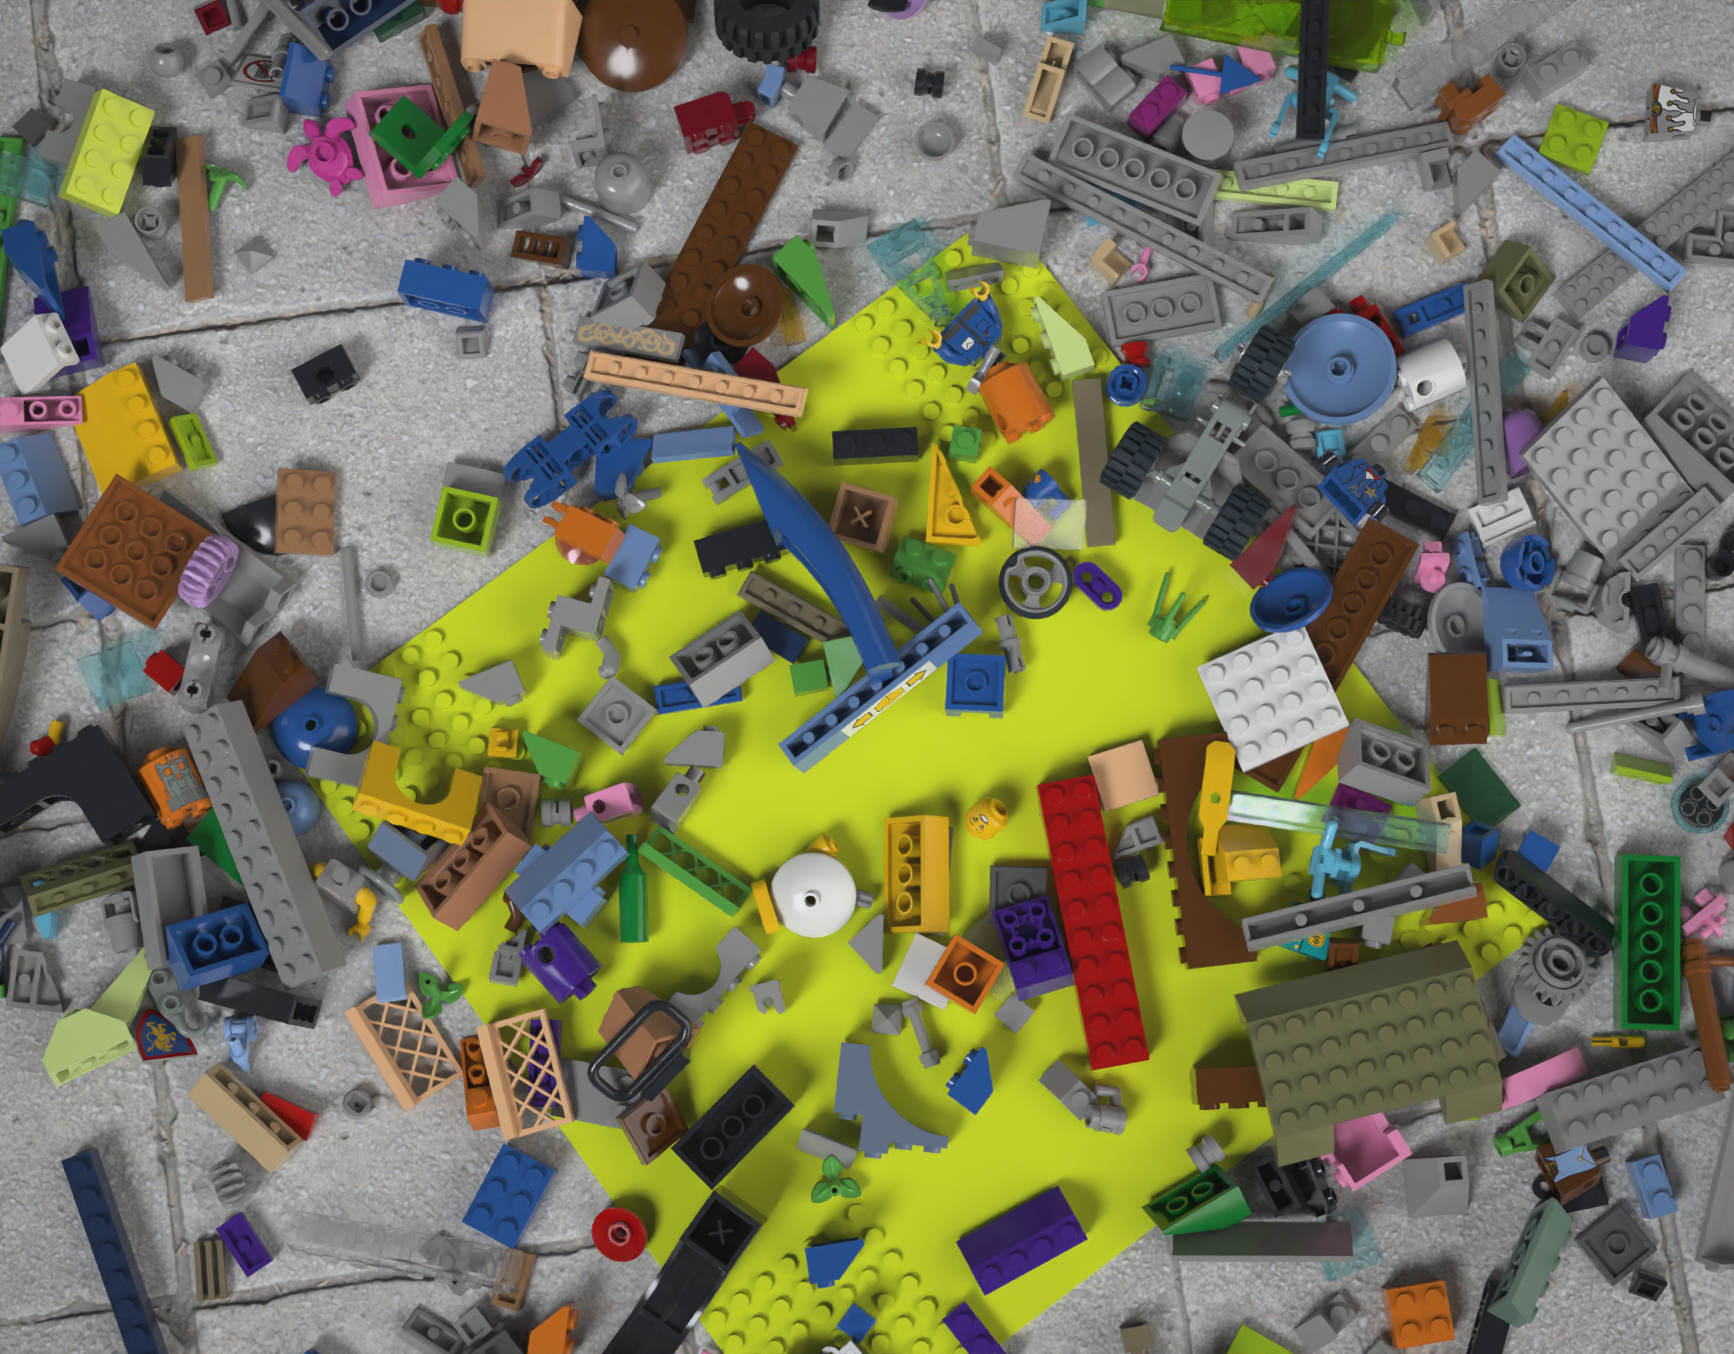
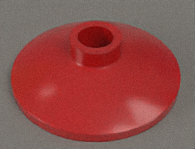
M619 1206L609 1207L601 1211L593 1221L592 1239L597 1249L605 1257L617 1262H628L636 1259L644 1251L648 1239L647 1229L642 1219L632 1210ZM619 1227L623 1228L626 1233H622Z

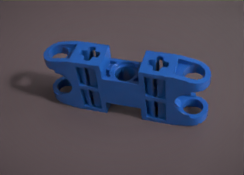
M600 390L582 400L564 415L570 426L548 443L538 435L520 449L506 464L503 475L509 483H517L521 480L526 481L527 479L534 478L533 482L529 485L530 489L524 496V501L530 508H540L556 500L577 483V480L571 473L594 454L603 463L622 448L634 435L638 428V421L633 415L625 414L621 417L617 416L607 419L617 401V397L611 390Z

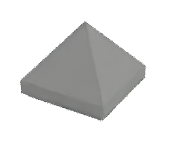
M257 236L235 252L252 275L274 258Z
M874 1003L871 1032L900 1035L903 1007Z

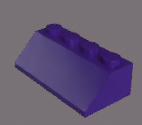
M1056 1186L957 1240L956 1243L984 1296L1088 1240L1060 1188Z

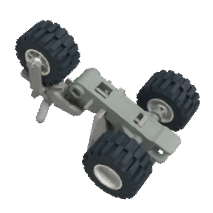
M1267 324L1260 327L1248 348H1246L1245 343L1240 341L1225 370L1227 376L1230 377L1229 384L1209 381L1204 386L1207 392L1224 396L1222 398L1218 396L1210 410L1213 414L1209 420L1200 415L1196 417L1197 421L1207 426L1203 434L1200 436L1187 429L1163 437L1136 421L1129 426L1110 456L1100 475V483L1128 500L1133 498L1154 510V522L1165 530L1176 532L1182 527L1203 540L1205 546L1233 562L1238 559L1267 512L1270 500L1243 485L1239 459L1226 450L1231 442L1241 447L1246 446V443L1238 437L1242 430L1245 431L1251 422L1253 412L1266 427H1270L1273 424V418L1260 402L1265 398L1274 400L1281 387L1285 385L1292 371L1287 368L1283 370L1295 349L1296 341ZM1276 379L1279 380L1276 386H1274L1273 384L1276 381ZM1213 428L1218 431L1215 438L1209 436V434L1212 436L1215 434V431L1212 430ZM1222 434L1227 436V438L1222 437L1221 441L1224 442L1223 444L1219 442V439L1222 436Z

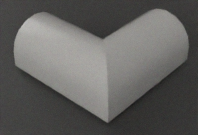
M1716 210L1714 236L1687 233L1681 249L1682 262L1734 268V210Z

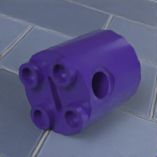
M558 921L544 934H539L542 938L540 941L528 944L518 955L522 958L521 962L559 1004H562L573 995L582 1001L597 987L592 978L603 965L565 923Z

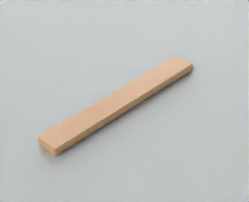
M590 351L584 378L588 381L802 418L808 390L803 387Z

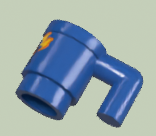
M1041 468L1023 486V490L1020 492L1034 509L1039 505L1042 506L1052 497L1057 504L1047 514L1054 521L1071 503L1069 498L1060 490L1055 480Z

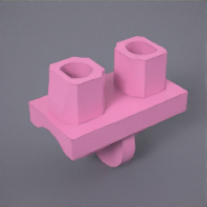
M1440 541L1424 542L1423 553L1419 556L1413 575V584L1420 583L1422 588L1428 592H1438L1444 586L1445 573L1450 562V553H1442V543Z
M1704 888L1694 897V902L1702 909L1700 912L1694 915L1686 905L1680 908V935L1685 940L1692 937L1704 926L1705 928L1699 932L1703 939L1707 938L1710 934L1718 939L1724 935L1720 926L1726 922V919L1722 915L1715 920L1713 919L1726 909L1724 904L1727 900L1722 894L1716 897L1712 892Z

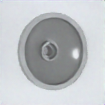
M1464 582L1452 583L1442 587L1434 595L1430 603L1427 620L1429 635L1438 653L1484 651L1481 591L1475 588V586Z

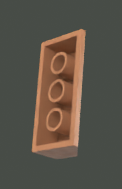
M488 801L473 818L471 830L463 845L451 843L416 883L415 888L434 919L459 931L480 905L489 898L500 882L508 876L514 866L527 854L532 845L523 831Z

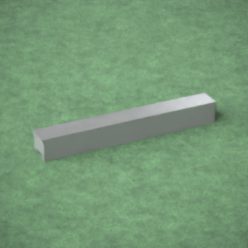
M1469 863L1245 918L1242 919V928L1248 951L1253 952L1477 897L1478 895Z

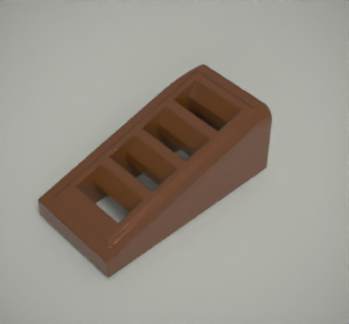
M517 230L510 257L568 270L574 243L568 238ZM529 239L527 253H523L525 241ZM538 241L540 242L538 253L534 255ZM548 244H551L549 257H545Z

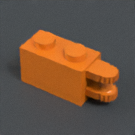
M553 501L551 507L556 512L564 514L560 522L551 517H544L542 522L555 529L553 535L561 542L610 565L625 537V534L618 528L620 524L606 516L603 520L595 517L596 512L583 505L578 509L570 504L567 507L557 501Z

